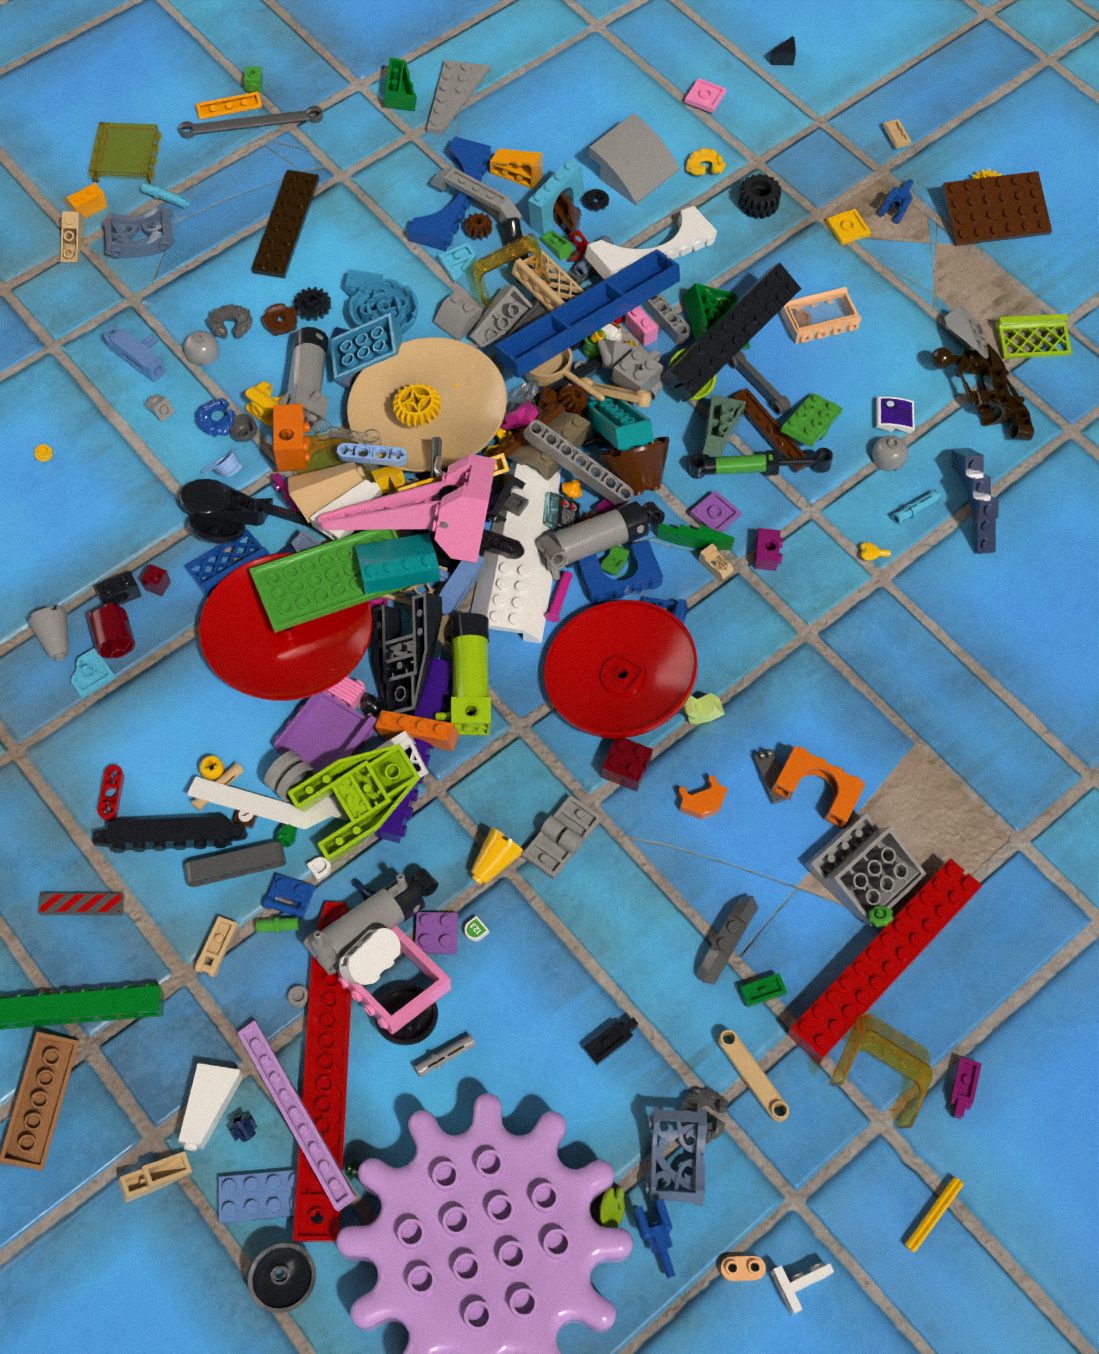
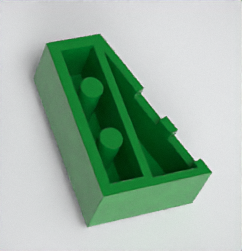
M390 57L383 106L415 111L417 96L413 90V83L410 80L406 61Z

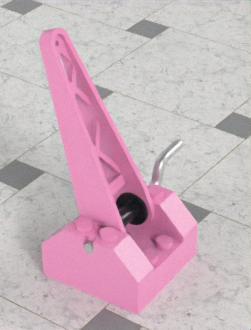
M469 454L449 465L448 471L443 472L441 470L443 458L437 456L433 469L435 475L442 479L441 482L430 483L323 513L318 517L320 528L322 530L432 529V531L436 532V542L450 558L477 563L496 459Z

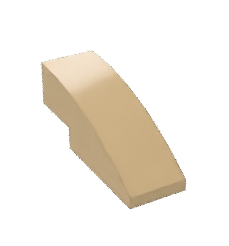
M184 1151L144 1165L140 1170L119 1177L118 1185L124 1202L127 1203L191 1174L192 1169Z

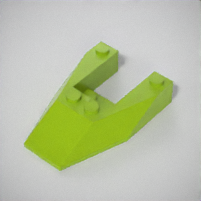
M396 744L339 759L287 793L296 808L303 812L331 794H336L351 822L317 843L326 860L334 863L350 853L377 831L421 777L401 744Z

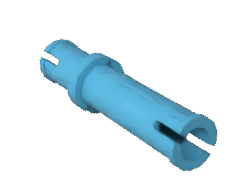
M144 182L141 186L143 193L150 194L155 199L165 200L184 209L189 207L190 199L167 191L161 186H154L147 182Z
M935 489L914 503L905 505L904 509L893 514L894 522L900 524L908 518L915 517L918 512L941 500L940 492Z

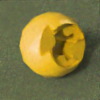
M214 755L207 756L201 761L199 772L205 779L217 780L224 772V763Z

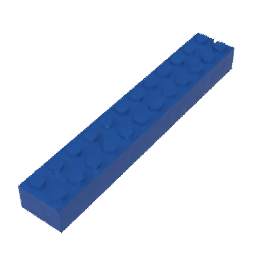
M658 249L654 250L495 345L497 362L517 378L522 377L590 336L595 331L600 330L680 281L679 264L671 258H667V255Z

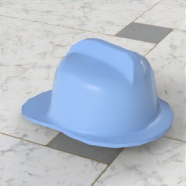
M237 448L207 465L201 473L213 470L222 477L233 476L242 468V464L235 454Z

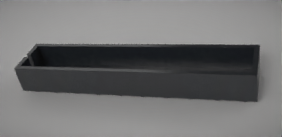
M780 262L774 265L706 330L661 377L670 387L682 382V385L673 390L682 402L693 398L801 290V287Z

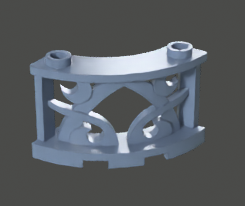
M158 205L138 218H133V215H119L111 212L103 221L106 235L105 253L113 257L136 258L152 256L168 249L175 243V239L172 238L171 226L173 211ZM140 231L151 234L144 243L140 244L130 239Z
M654 1107L653 1115H649L648 1128L652 1129L650 1179H646L645 1189L646 1193H650V1202L664 1199V1201L694 1202V1205L703 1206L705 1193L703 1154L706 1146L707 1109L698 1108L697 1112L659 1110L658 1107ZM660 1121H676L677 1129L673 1131L672 1126L667 1123L668 1129L662 1131L660 1129ZM681 1122H693L681 1127ZM684 1134H686V1139L693 1137L694 1141L691 1145H687L684 1142ZM657 1135H659L660 1137L664 1138V1139L661 1141V1143L658 1145V1147H657ZM679 1138L682 1147L688 1152L694 1153V1158L685 1160L679 1166L676 1173L668 1165L662 1154L672 1141ZM656 1160H657V1162L659 1163V1165L661 1166V1168L663 1169V1170H661V1171H658L657 1173H656ZM686 1166H690L692 1168V1174L687 1175L685 1172L683 1178L681 1176L683 1169ZM660 1178L665 1179L664 1187L670 1184L671 1179L674 1180L673 1191L658 1190V1180ZM679 1185L694 1192L678 1191Z

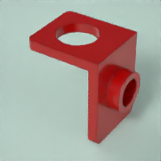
M580 230L569 233V237L577 246V249L567 259L568 262L582 258L589 244ZM575 235L580 237L582 242H579L575 238Z

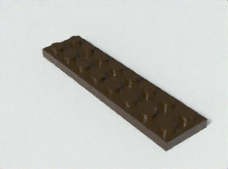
M287 170L252 267L254 274L286 278L320 180L318 174Z

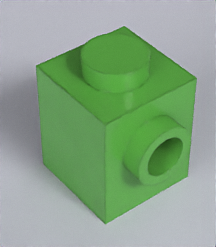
M246 67L244 76L246 92L258 91L262 93L264 80L262 67Z

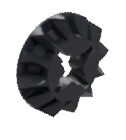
M592 189L585 193L583 203L591 211L593 209L597 211L599 209L604 210L609 204V196L603 190Z

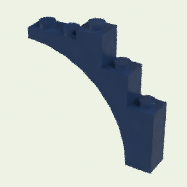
M971 448L952 449V467L961 477L970 502L974 524L975 552L977 554L996 552V518H998L999 500L991 496V477L984 474V455Z

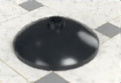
M194 515L189 520L191 531L199 538L211 543L223 544L234 542L245 533V524Z
M414 985L396 986L385 992L378 1000V1003L392 1016L425 991V989ZM434 1002L393 1035L387 1029L381 1028L375 1017L374 1021L378 1032L387 1041L397 1045H413L423 1041L433 1032L438 1021V1008L436 1002Z
M292 1242L271 1244L261 1250L250 1265L247 1277L249 1293L255 1303L266 1311L272 1313L292 1311L302 1305L310 1296L316 1281V1267L310 1254L300 1245ZM277 1270L283 1271L280 1276H275Z

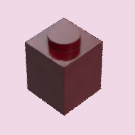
M151 564L141 578L145 590L159 596H163L171 582L167 570Z

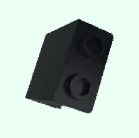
M503 473L495 476L491 486L485 520L499 523V521L506 522L507 518L501 516L499 512L511 488L523 490L526 483L511 474Z

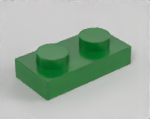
M780 973L740 987L747 1008L787 994Z

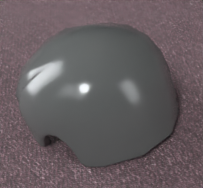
M240 414L233 419L234 425L230 427V431L235 440L248 442L256 435L257 425L251 415Z

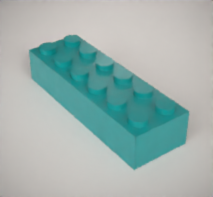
M606 397L602 402L599 400L587 402L585 412L587 420L591 422V427L617 449L626 451L631 449L632 446H646L648 442L654 441L651 420L625 400Z

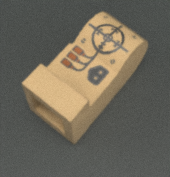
M713 543L700 552L698 562L717 580L722 581L734 572L732 565L717 551V547Z

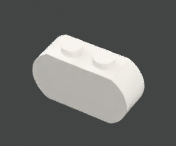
M387 928L368 930L340 958L339 970L344 980L354 985H367L378 981L381 977L380 974L390 968L395 963L394 959L400 954L398 936Z

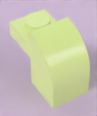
M712 693L699 699L690 695L683 706V710L692 724L709 722L725 715L720 698Z

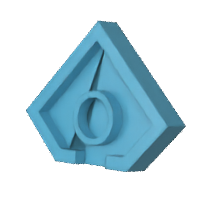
M93 648L78 657L77 667L74 675H72L71 683L83 699L116 678L102 657L97 653V650Z

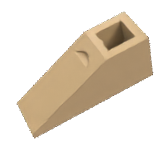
M62 211L60 262L78 263L84 235V216L79 212Z

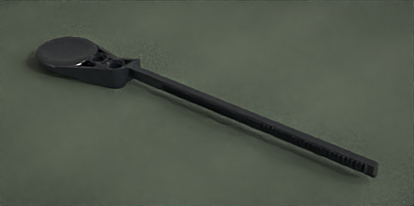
M194 480L187 483L179 494L180 505L186 512L194 516L260 526L264 524L270 514L314 528L312 523H308L302 513L273 505V498L254 499L218 480ZM354 530L351 535L359 533V531ZM436 556L438 565L447 567L448 571L454 572L459 565V562Z

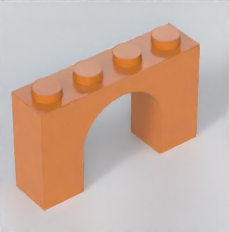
M795 746L771 791L789 800L800 779L813 775L823 778L830 784L833 790V802L824 820L842 829L847 823L866 783L861 781L859 777L851 776L844 772L842 768L827 763L823 758L810 754L805 748Z

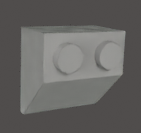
M455 291L444 300L433 324L453 339L460 341L480 321L481 308L458 291Z

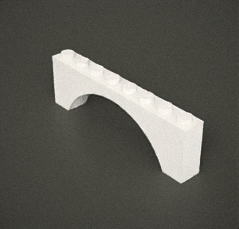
M695 206L681 210L677 223L679 232L673 239L663 245L648 249H629L599 240L588 244L585 258L602 278L606 280L656 249L667 255V258L673 260L706 246H711L715 242L717 230Z

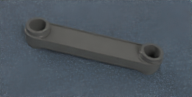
M739 351L728 362L732 369H736L771 405L774 413L777 415L783 414L791 407L789 399L786 396H782L746 360L742 351Z

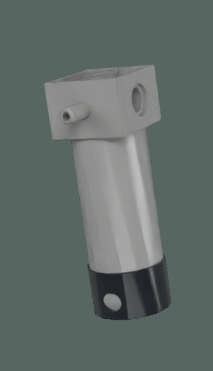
M304 327L297 330L294 335L288 390L279 400L278 405L303 404L305 419L310 424L311 432L326 418L328 398L322 395V385L328 351V337L320 329Z

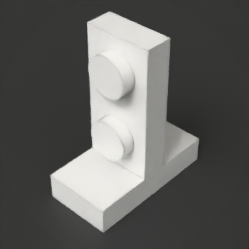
M819 1263L811 1267L812 1272L805 1276L802 1272L790 1278L792 1282H789L782 1265L770 1272L791 1316L802 1310L795 1292L833 1274L834 1270L830 1263L825 1266L823 1263Z

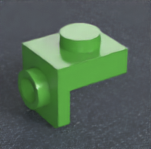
M620 546L611 548L609 555L602 561L601 568L617 576L625 567L630 552Z

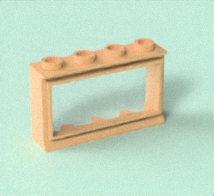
M847 287L790 300L781 309V315L795 344L806 343L810 340L822 339L826 336L838 335L847 331H854L859 329L862 318L859 316L847 292Z

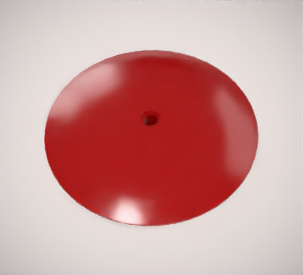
M296 553L264 556L232 571L212 591L205 603L200 618L199 634L201 647L213 671L225 683L241 693L272 701L307 698L324 692L341 682L356 668L363 658L372 633V612L369 601L287 628L289 630L284 629L275 633L249 569Z

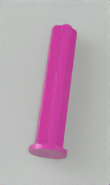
M569 571L562 573L550 609L545 614V618L550 622H558L560 619L559 614L573 577Z

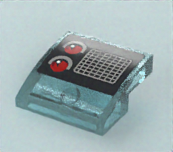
M546 492L542 524L557 531L579 523L581 504L566 496Z

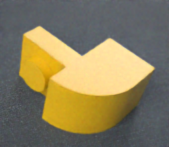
M383 467L371 471L372 480L380 486L382 494L391 491L398 493V488L406 486L402 470Z

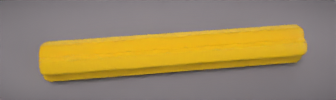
M954 1177L905 1243L906 1248L911 1252L917 1251L963 1187L961 1180Z

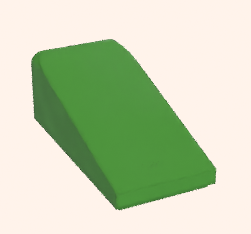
M553 230L539 237L540 241L560 260L567 258L573 253L572 243Z

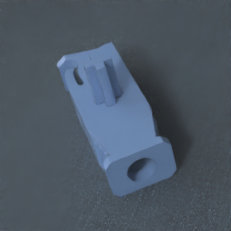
M112 325L104 332L103 336L109 346V350L142 375L156 382L166 373L163 359L159 358L150 349L158 342V339L153 334H150L140 342L127 331L119 329L116 325Z
M478 555L477 563L461 560L452 575L439 567L440 581L446 584L439 594L442 597V615H454L478 580L483 567L488 563L484 557Z

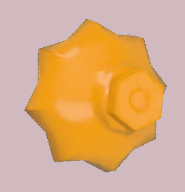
M574 479L562 484V492L568 498L576 499L582 497L579 480Z

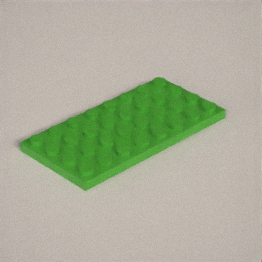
M395 529L365 530L249 569L274 632L276 633L407 588L403 587L365 594L357 559L356 545L396 539L398 535Z

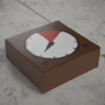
M237 810L233 823L243 824L245 827L253 829L258 816Z

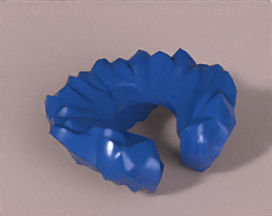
M212 399L200 406L196 412V422L199 429H203L205 433L213 435V437L219 434L226 436L231 432L230 427L234 425L233 419L236 417V414L233 410L227 409L229 407L227 399ZM226 410L227 412L220 421H214L211 418L215 411Z

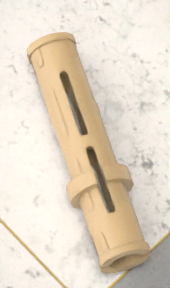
M235 763L215 782L228 786L244 770L238 763ZM198 798L191 801V804L198 811L209 803V801Z

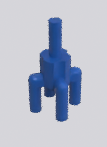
M909 179L903 187L892 188L879 211L880 216H884L889 207L893 206L898 209L893 222L899 224L913 200L909 191L914 183L912 179Z
M664 1199L655 1201L656 1204H654L659 1221L648 1224L642 1206L634 1208L633 1213L642 1240L648 1241L652 1254L659 1252L668 1279L676 1276L667 1250L673 1247L669 1235L672 1230V1223Z

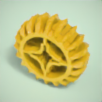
M419 382L416 385L410 383L409 387L404 385V390L398 389V394H395V400H393V411L396 418L402 424H407L408 427L413 424L417 428L418 425L424 427V423L430 424V420H436V415H439L441 409V399L436 389H433L431 385L427 386L426 383L420 385Z

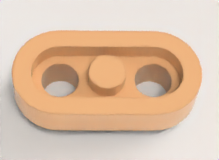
M757 1256L727 1257L720 1265L722 1277L731 1282L757 1281L763 1277L766 1271L764 1261ZM730 1264L734 1265L736 1272H730L728 1266ZM751 1264L758 1266L757 1272L751 1270Z

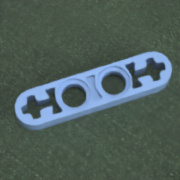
M342 443L337 447L338 458L344 462L403 466L408 461L406 450L400 447ZM361 451L368 452V455L365 457H361L358 454ZM383 452L386 454V456L384 458H378L377 454Z

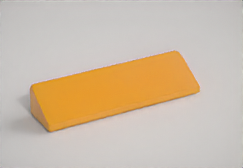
M257 91L196 103L199 120L259 109L262 108L259 92Z

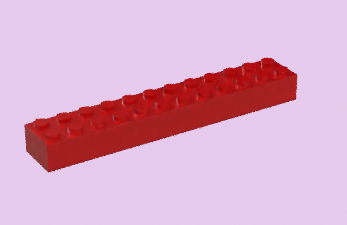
M951 858L790 1028L787 1035L818 1064L823 1061L982 887V884L969 873L965 876L963 874L965 870Z

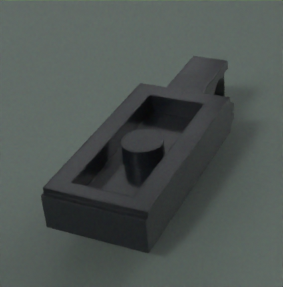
M634 1017L625 1024L622 1020L614 1023L584 1047V1051L596 1066L599 1065L633 1037L631 1032L638 1027L639 1023Z

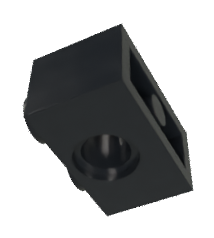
M131 570L95 585L104 605L113 602L116 606H120L142 596Z

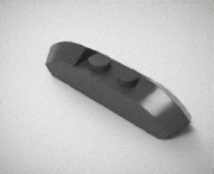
M753 896L740 897L696 973L702 982L709 984L717 982L758 909Z

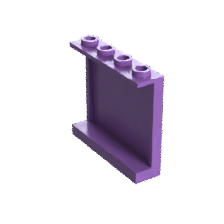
M321 692L310 696L306 704L300 706L295 718L289 720L284 732L275 738V750L280 755L288 751L296 752L302 757L303 762L309 763L315 769V774L339 759L358 755L377 731L375 726L378 719L372 715L367 718L329 694Z

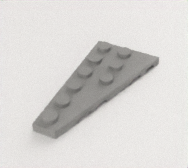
M451 60L444 61L427 126V133L443 135L446 132L453 118L460 113L462 106L466 105L475 93L477 86L484 81L485 75L490 73V65Z

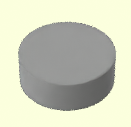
M303 986L291 988L288 992L289 1003L295 1008L306 1006L309 1002L308 990Z

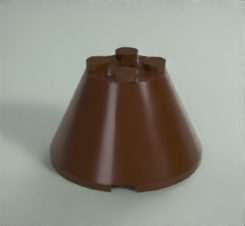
M669 436L657 437L654 441L648 442L646 446L636 445L626 451L613 448L607 450V455L600 453L598 456L606 468L633 489L634 496L644 494L643 490L655 491L661 489L660 485L662 484L670 439Z

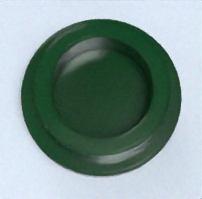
M354 1157L353 1161L349 1160L345 1173L349 1174L348 1179L350 1180L353 1178L358 1179V1169L363 1163L357 1157Z

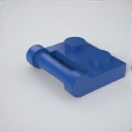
M276 874L268 896L264 900L263 908L268 910L272 908L303 920L316 888L314 885ZM275 897H278L301 905L299 908H296L274 900Z

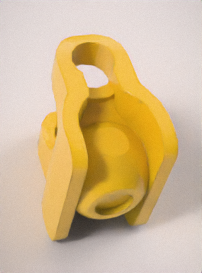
M263 381L245 392L246 397L251 400L246 405V411L265 425L272 426L273 405H278L279 400L284 395L271 397L273 385Z

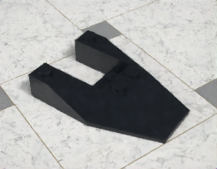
M428 592L412 596L413 634L401 637L400 609L386 605L371 609L372 666L385 711L403 714L418 710L431 673L442 620V597Z

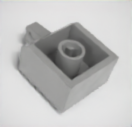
M636 347L613 368L612 381L623 389L650 391L660 381L663 373V365L658 363L661 353L655 349L647 355Z

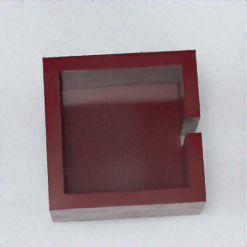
M616 738L602 766L601 778L637 792L644 778V773H646L651 762L653 749L626 738Z

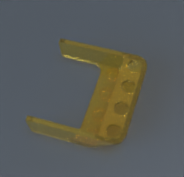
M528 233L480 257L474 263V276L482 303L486 308L491 304L484 275L526 253L534 254L540 275L547 284L551 283L538 240L534 234Z
M863 1013L857 1018L829 1085L832 1087L843 1085L858 1052L866 1051L915 1082L897 1123V1127L900 1129L911 1128L933 1077L930 1054L925 1047L873 1014Z

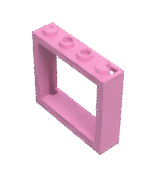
M398 926L391 930L399 938L400 950L434 984L392 1016L362 985L348 983L342 977L339 968L337 969L338 981L342 984V988H347L351 992L353 999L357 1003L361 1002L364 1005L367 1014L374 1016L379 1026L387 1029L392 1035L451 990L450 977Z

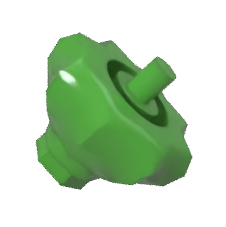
M885 905L875 906L873 910L868 912L869 922L876 927L884 928L893 921V910Z

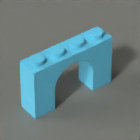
M568 159L528 200L531 229L544 235L554 226L553 208L562 191L571 197L574 204L584 194L582 165Z

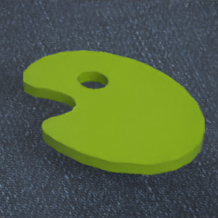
M621 1187L617 1188L615 1197L613 1188L607 1189L604 1194L602 1203L599 1206L603 1227L617 1228L622 1220L625 1209V1194Z

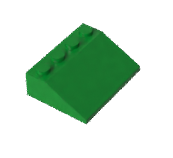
M694 283L687 291L684 299L695 341L738 300L736 293ZM749 342L741 350L749 349Z

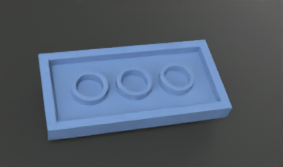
M298 1170L218 1177L219 1223L295 1217Z

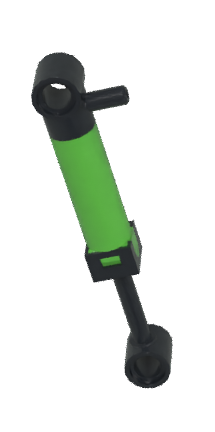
M702 446V455L694 454L690 457L688 473L694 479L703 478L705 475L766 472V476L778 475L780 466L813 464L816 471L824 473L831 468L833 453L828 448H819L815 452L814 457L779 459L778 450H765V454L709 457V455L703 454Z

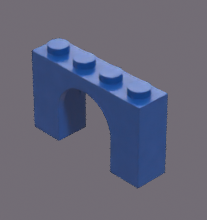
M649 540L631 544L630 556L636 568V573L626 580H614L605 575L596 554L578 560V570L592 605L596 603L602 604L607 600L620 599L625 595L638 594L644 590L656 589L662 586L663 574Z

